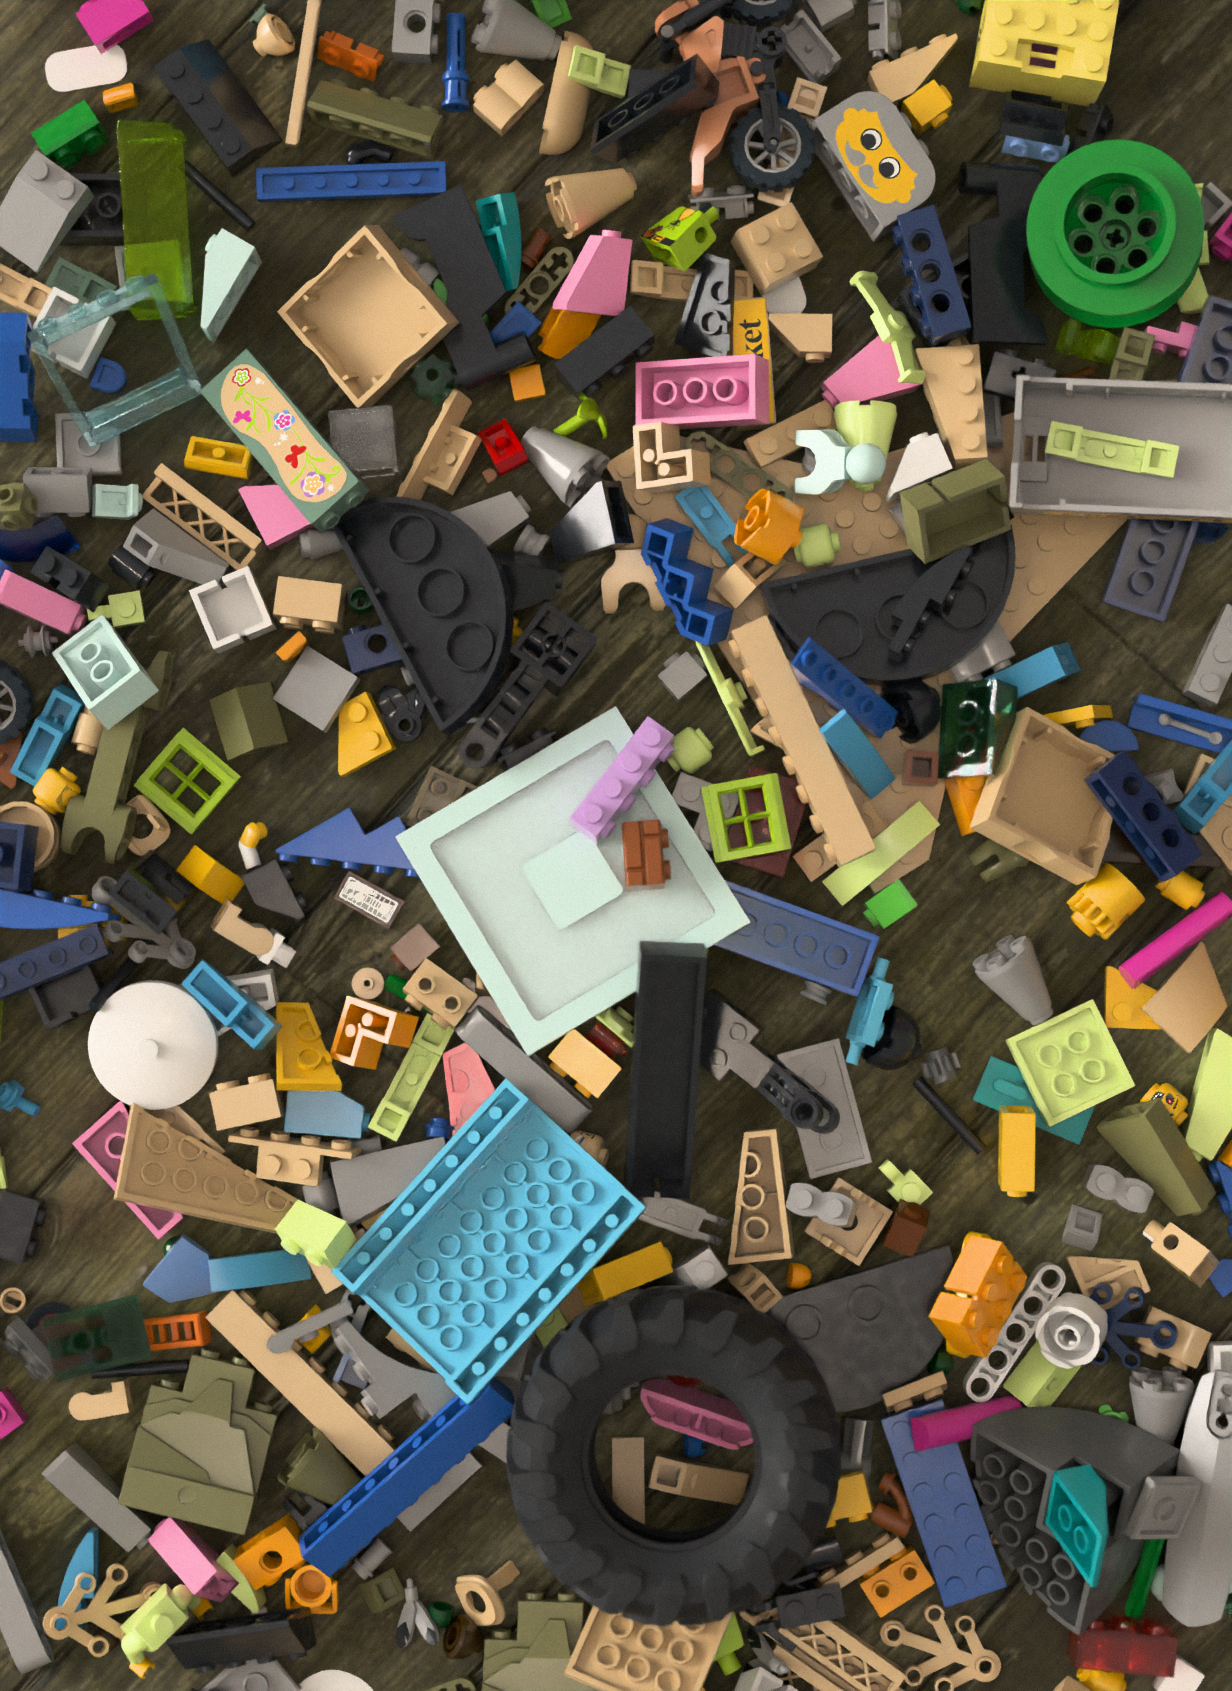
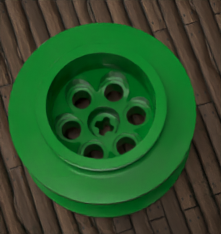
M1118 139L1105 140L1083 146L1071 152L1056 163L1045 175L1035 191L1030 204L1026 228L1034 276L1050 302L1068 317L1080 323L1098 328L1122 329L1124 327L1138 326L1157 318L1175 305L1184 295L1193 281L1199 266L1204 236V213L1199 193L1193 181L1172 157L1153 146L1141 142ZM1121 201H1129L1134 206L1133 210L1128 214L1119 213L1115 207ZM1090 209H1097L1102 213V217L1099 221L1091 223L1084 218V214ZM1144 223H1150L1155 227L1156 232L1150 237H1144L1139 234L1138 228ZM1115 235H1119L1120 242L1122 243H1118L1116 248L1110 247V241L1107 239L1113 240ZM1089 240L1093 247L1088 253L1082 254L1076 251L1075 245L1078 241ZM1134 254H1141L1146 258L1147 262L1139 268H1134L1129 264L1128 260ZM1109 262L1113 264L1115 271L1112 274L1097 272V268L1101 263Z

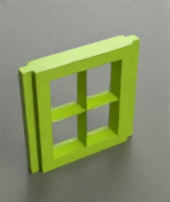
M182 728L133 786L193 835L238 783L241 776L185 728ZM180 748L199 763L188 777L169 762ZM164 767L168 768L183 781L172 795L154 780ZM203 768L221 782L211 796L192 781ZM187 786L206 801L195 814L177 800Z
M777 773L701 787L715 863L791 849ZM762 787L766 811L749 814L744 791ZM738 792L742 816L725 819L721 795ZM768 818L772 841L754 844L750 821ZM744 822L748 846L731 849L726 825Z

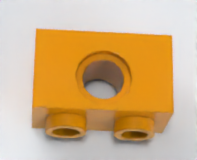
M288 1513L236 1548L233 1562L255 1591L264 1585L267 1587L272 1586L282 1577V1573L290 1568L293 1570L298 1569L306 1562L302 1558L298 1540L303 1531ZM276 1551L281 1557L273 1558L267 1552Z

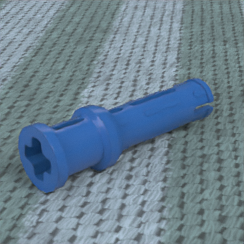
M455 12L446 15V72L442 75V83L445 84V100L442 101L441 108L448 112H464L470 109V103L467 101V84L470 83V77L465 72L466 15Z

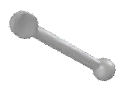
M1166 713L1159 716V723L1163 726L1172 725L1205 737L1214 745L1222 741V735L1219 732L1209 733L1171 719L1170 715Z

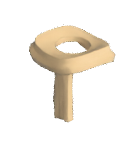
M138 795L125 805L135 807L137 815H147V818L153 824L152 833L148 837L138 839L132 836L128 846L132 853L142 857L149 850L154 851L169 837L171 829L168 821L145 795Z
M509 1560L488 1578L480 1575H461L457 1577L456 1593L466 1615L477 1626L498 1625L505 1619V1608L497 1591L512 1583L513 1579L520 1574L513 1561ZM470 1591L478 1593L483 1598L486 1606L485 1612H479L475 1609Z

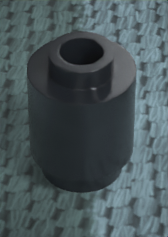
M123 544L114 551L108 561V565L112 567V572L136 590L142 586L144 588L149 587L157 575L154 572V567L148 566L123 547Z

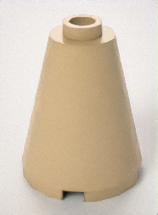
M623 168L553 176L545 182V186H551V192L546 194L549 210L558 228L564 226L568 232L563 234L567 239L578 236L631 200L634 196V191L637 189L634 176L631 172L627 173Z

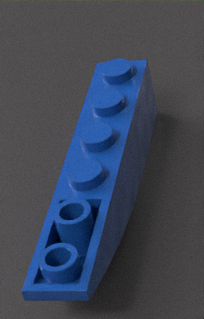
M0 888V927L61 930L83 928L94 924H107L112 920H121V915L111 913V906L92 903L91 908L81 906L82 900L73 897L63 896L62 901L52 899L53 893L34 889L33 894L24 893L23 890Z

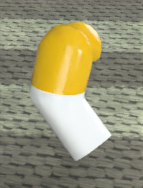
M262 822L248 824L239 840V849L246 870L262 865L256 849L260 839L265 838L268 834L267 827Z

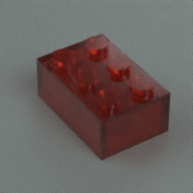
M750 766L746 778L773 773ZM778 775L791 849L726 862L782 879L806 804H802L795 787L799 786L798 781ZM762 787L744 791L749 814L766 811ZM740 800L734 817L742 816ZM768 818L750 821L754 844L772 841ZM744 822L731 825L728 834L731 849L748 846Z
M1113 1615L1111 1620L1099 1619L1098 1617L1080 1635L1069 1629L1067 1656L1078 1669L1174 1678L1178 1638L1167 1625H1163L1162 1620L1146 1618L1144 1623L1131 1622V1618L1126 1616Z

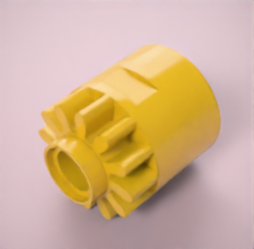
M1105 862L1099 868L1097 877L1088 880L1066 903L1075 912L1070 918L1079 929L1089 937L1096 934L1100 935L1102 939L1107 940L1145 902V898L1127 877L1114 866Z

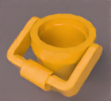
M310 1563L301 1566L292 1578H286L285 1580L286 1609L306 1606L310 1607L311 1614L336 1613L339 1603L338 1580L332 1581V1576L328 1577ZM332 1592V1602H326Z

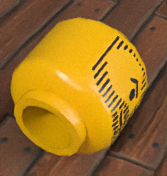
M63 766L59 771L54 768H48L33 789V793L37 797L34 802L53 815H56L57 812L65 813L69 799L81 792L80 786L75 782L78 776Z

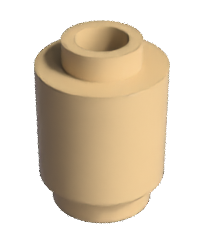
M84 706L83 713H79L71 743L77 745L76 751L95 755L104 725L89 711L87 706Z

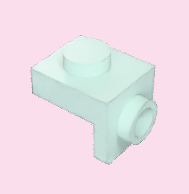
M95 484L92 486V517L129 520L138 516V512L142 509L143 498L142 494L139 493L138 484H130L128 486Z

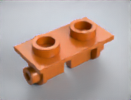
M334 30L331 33L326 31L323 37L320 36L318 59L323 60L329 65L349 71L357 77L365 78L372 82L376 81L377 68L381 67L385 55L380 54L379 49L360 42L356 50H353L351 48L354 40Z

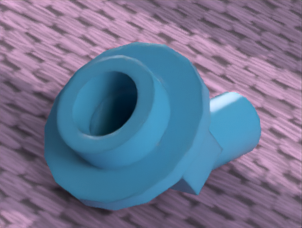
M11 1080L8 1083L4 1082L0 1086V1109L11 1112L16 1107L36 1117L40 1112L41 1106L22 1096L25 1088L16 1080Z

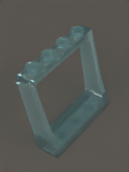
M155 273L146 277L139 275L130 277L125 282V287L116 291L111 289L103 290L97 294L95 301L87 305L82 303L74 304L67 309L66 315L57 319L53 317L44 318L38 323V328L26 333L90 448L202 394L200 390L203 387L160 281ZM153 297L179 361V367L89 412H81L47 351L48 346L140 301Z

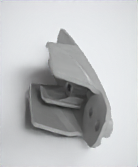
M1219 1369L1201 1376L1192 1405L1189 1407L1176 1476H1195L1202 1482V1485L1179 1539H1167L1162 1604L1174 1618L1187 1627L1204 1626L1221 1620L1232 1583V1395L1227 1394L1224 1390L1225 1384L1232 1386V1373ZM1226 1414L1229 1422L1228 1427L1221 1426L1218 1417Z

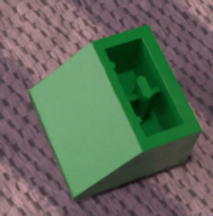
M85 100L31 133L43 154L65 171L75 167L79 162L78 159L86 154L92 155L105 147V142L110 140Z

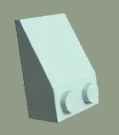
M221 228L218 235L213 234L205 248L207 254L205 255L201 328L207 338L214 343L262 263L254 246Z
M103 614L52 652L89 711L108 730L159 691L148 673Z

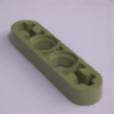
M694 432L687 437L685 450L694 449L691 443L693 441L698 443L701 439L706 441L705 448L711 453L714 447L718 448L719 451L713 456L710 464V473L749 499L758 490L765 489L767 482L772 484L769 491L777 494L783 492L785 498L793 502V494L786 485L709 434ZM722 456H729L735 462L734 469L729 473L721 472L716 466L717 460ZM750 473L757 474L761 479V486L754 491L746 489L743 484L744 477Z

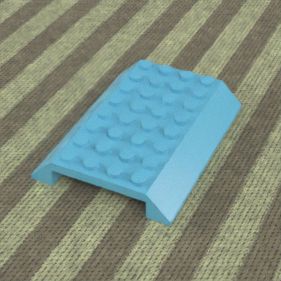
M505 1079L331 1272L352 1293L360 1296L446 1379L445 1383L467 1405H470L646 1210V1207L508 1079Z

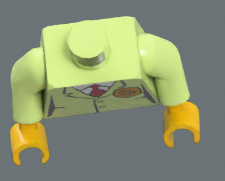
M164 1583L120 1626L121 1630L126 1634L121 1641V1646L130 1661L129 1668L139 1677L145 1679V1672L150 1667L154 1669L156 1664L143 1651H156L189 1618L188 1608L199 1621H202L204 1619L202 1615L206 1611L214 1610L213 1605L207 1598L194 1595L186 1585H178L172 1590Z

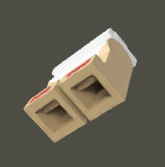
M226 898L212 920L211 928L250 953L255 954L263 963L269 965L270 961L273 960L286 968L296 951L283 942L285 937L274 928H271L269 931L261 923H250L240 917L239 913L242 909L236 903Z

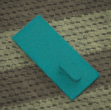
M990 1056L972 1099L999 1111V1105L1032 1106L1036 1114L1035 1127L1078 1145L1095 1108L1094 1105L1047 1128L1019 1068L993 1056Z

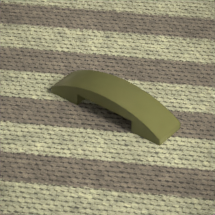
M1124 327L1108 380L1142 381L1155 335Z

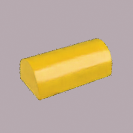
M195 436L190 438L184 459L185 469L247 480L250 477L253 464V454L245 445Z

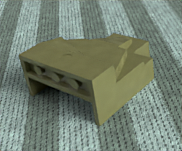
M202 1348L201 1352L196 1351L191 1356L184 1388L179 1387V1381L168 1378H161L160 1382L155 1381L151 1385L141 1424L137 1428L118 1504L245 1535L253 1523L280 1412L273 1410L274 1405L266 1402L255 1401L254 1405L249 1404L258 1369L251 1365L245 1357L233 1356L232 1360L220 1357L221 1352L217 1350Z
M528 1590L525 1592V1595H519L517 1634H511L510 1629L495 1628L492 1629V1633H486L482 1691H599L564 1675L583 1631V1598L577 1597V1593L571 1591L558 1592V1596H545L544 1591Z

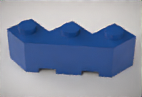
M0 312V442H36L39 413L33 400L36 370L30 357L33 327L27 313Z
M668 518L648 523L641 555L646 566H651L658 580L655 584L666 606L671 607L677 619L675 624L680 635L706 646L726 640L734 609L707 599L714 569L687 559L694 528Z

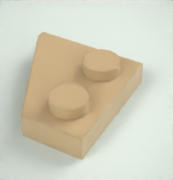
M1072 1255L1066 1257L1081 1295L1089 1297L1095 1286L1101 1282L1108 1283L1112 1287L1113 1296L1107 1304H1099L1104 1310L1113 1307L1121 1301L1130 1287H1140L1145 1293L1151 1291L1137 1260ZM1097 1290L1100 1297H1108L1105 1290ZM1135 1293L1129 1294L1130 1299L1138 1297Z

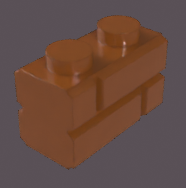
M660 820L621 823L626 891L665 889V880H671L670 860L663 861V848H669L668 829H661Z

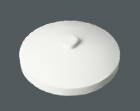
M159 980L136 982L115 992L96 1013L88 1037L90 1062L97 1078L105 1089L126 1104L132 1105L135 1103L149 1110L174 1107L193 1097L210 1078L216 1065L219 1049L217 1029L208 1009L187 989L174 983Z

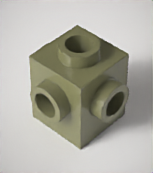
M12 482L0 485V530L16 531L20 528H32L34 515L38 512L36 496L31 493L25 483Z

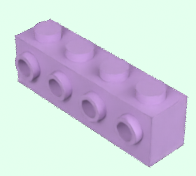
M648 716L570 817L571 826L595 844L602 837L607 839L617 825L615 820L620 813H627L636 801L634 796L641 786L646 788L654 778L656 772L653 770L659 762H666L675 749L673 746L674 734Z

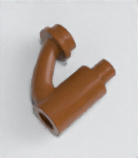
M886 1471L878 1489L883 1491L884 1495L890 1492L899 1510L879 1501L878 1505L873 1503L874 1509L872 1512L867 1513V1515L871 1516L870 1522L905 1539L914 1521L906 1494L895 1480L897 1474L894 1472L891 1474Z

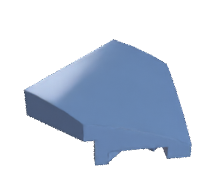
M183 1233L146 1278L143 1286L169 1303L216 1293L211 1292L208 1260L212 1258L211 1252Z

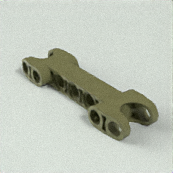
M124 642V643L127 645V647L130 649L129 643H128V642ZM160 650L150 667L146 670L159 691L109 730L105 726L103 727L86 796L81 794L72 796L66 808L61 836V847L64 853L75 855L90 833L100 831L105 840L106 863L118 865L124 858L132 839L137 819V809L125 805L149 709L162 711L168 700L173 675V656L171 652Z

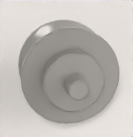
M42 625L40 632H34L31 626H28L23 640H18L19 646H24L25 651L29 652L31 658H34L36 651H43L47 657L49 650L53 648V643H58L57 636L52 637L51 632L47 631L45 625Z

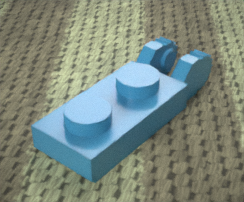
M707 486L684 489L674 499L712 549L715 548L718 555L730 568L735 563L734 558L721 542L729 536L734 542L735 523ZM736 545L737 549L741 553H743L744 555L748 553V551Z

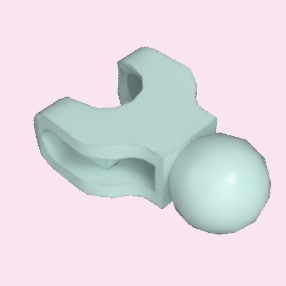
M832 429L796 430V445L810 448L815 454L816 465L810 476L795 479V493L813 495L835 493L849 479L862 484H869L877 481L885 472V454L879 447L873 444L862 443L857 446H850L840 433Z

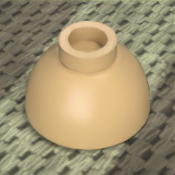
M266 14L258 25L257 38L253 40V45L257 52L263 57L267 54L283 56L295 50V40L287 25L278 16Z

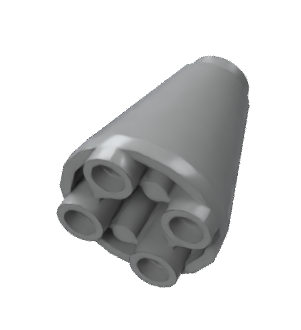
M485 0L481 11L486 13L483 23L475 26L470 42L476 44L475 49L477 51L545 61L546 58L554 60L562 37L556 35V31L516 0Z
M536 426L531 427L522 437L520 443L527 457L559 499L572 509L597 482L604 481L601 475L608 465L610 458L600 450L545 428L539 429Z
M1012 935L1005 936L996 943L997 949L990 954L979 956L972 962L978 978L1023 1019L1029 1020L1032 1025L1044 1022L1053 1014L1054 1011L1051 1008L1052 1001L1030 938L1022 936L1014 939Z
M1139 1366L1136 1369H1132L1131 1376L1129 1377V1388L1136 1427L1174 1446L1195 1387L1191 1379L1182 1375L1180 1368L1165 1366L1160 1371Z

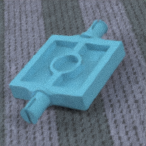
M877 957L872 975L864 979L845 1037L851 1043L845 1062L858 1066L863 1047L865 1048L866 1045L874 1047L875 1042L879 1041L884 1031L883 1016L885 1010L890 1009L894 998V993L892 992L893 984L885 982L884 979L890 963L889 960Z

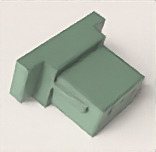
M264 3L253 12L254 15L249 19L250 24L254 22L259 25L262 18L268 14Z

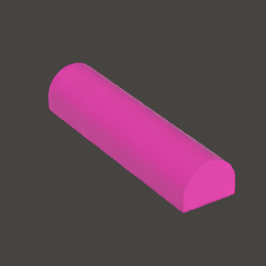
M1218 892L1118 967L1119 971L1131 989L1137 988L1231 918L1232 901L1223 892Z
M1004 1395L991 1398L985 1402H975L912 1417L910 1419L914 1450L924 1451L971 1439L973 1424L991 1415L1023 1407L1016 1397Z

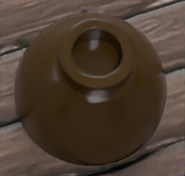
M463 1614L456 1615L444 1633L443 1651L448 1659L458 1660L467 1658L474 1652L480 1653L484 1647L485 1635L479 1633L477 1625L468 1616Z

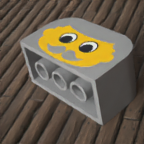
M873 91L859 92L814 119L810 129L814 133L815 153L873 242L892 231L891 228L895 226L897 215L920 209L931 195L935 185V170L928 157L929 150L921 139L917 140L912 133V125L906 114L900 113L893 102L886 96Z

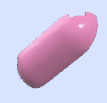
M651 1379L644 1382L640 1399L647 1412L651 1415V1420L655 1423L727 1449L737 1450L741 1446L753 1443L749 1426L740 1410L732 1401L670 1380Z

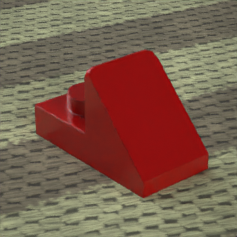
M506 419L477 432L499 475H504L527 462L526 452Z

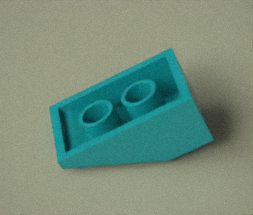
M1090 1464L1054 1471L1045 1524L1090 1587H1097L1108 1535L1105 1483Z

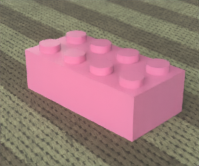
M756 354L636 362V425L662 421L679 426V429L769 424V360Z

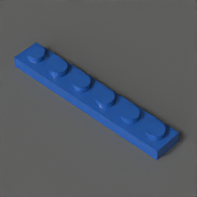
M446 162L256 168L257 201L284 202L436 196L447 191Z

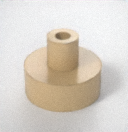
M362 968L355 973L352 979L353 991L362 999H374L384 990V977L374 968ZM367 980L370 982L369 986L365 985Z

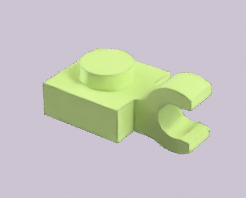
M140 590L109 595V605L97 606L94 612L87 609L90 622L103 614L107 620L112 619L114 628L146 623Z
M888 1159L878 1167L893 1183L887 1191L897 1202L902 1199L921 1205L933 1193L910 1168L902 1174Z

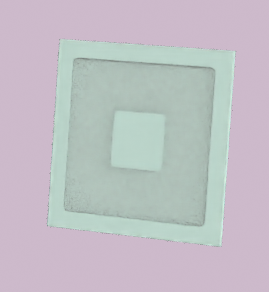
M616 706L395 836L527 1056L532 1055L636 992L639 941L705 943V948L708 949L750 923L655 769L653 770L656 772L654 778L646 788L641 786L634 795L636 801L627 813H620L615 820L617 825L607 839L602 837L595 844L571 826L570 817L634 735ZM660 820L661 829H668L669 848H663V861L670 860L671 880H665V889L628 892L626 891L621 823Z

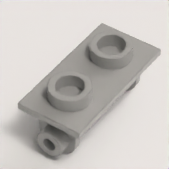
M871 0L868 2V25H880V29L868 31V53L872 54L873 60L884 59V54H887L893 60L898 59V50L902 46L897 19L901 18V4L899 0Z
M745 185L728 186L727 191L714 192V188H704V193L701 197L689 195L690 203L696 202V206H691L690 209L698 211L708 202L716 208L718 213L719 208L725 207L726 219L748 218V214H754L753 201H747V198L754 197L751 189L746 190Z

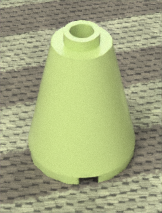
M860 400L842 402L835 405L834 419L837 432L843 436L846 443L850 446H857L862 443L873 444L880 448L885 454V459H887L897 417L896 405L877 400H870V405H860ZM882 476L877 481L869 484H862L853 479L848 481L849 484L855 485V490L872 491L875 485L881 484Z

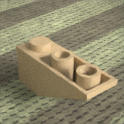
M955 33L949 37L946 34L939 35L930 40L929 45L918 50L917 47H912L900 54L901 58L892 62L885 59L874 64L867 78L871 91L889 98L896 108L902 106L905 99L926 84L953 50L958 39L957 34Z
M655 1451L648 1488L680 1496L737 1505V1499L745 1494L749 1473Z

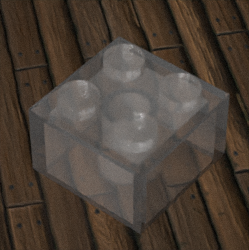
M392 405L328 411L331 445L359 478L400 474L395 417Z

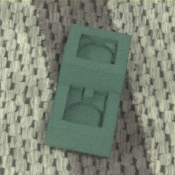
M61 257L58 258L45 283L46 286L52 289L56 287L78 298L83 305L86 302L103 312L117 287Z

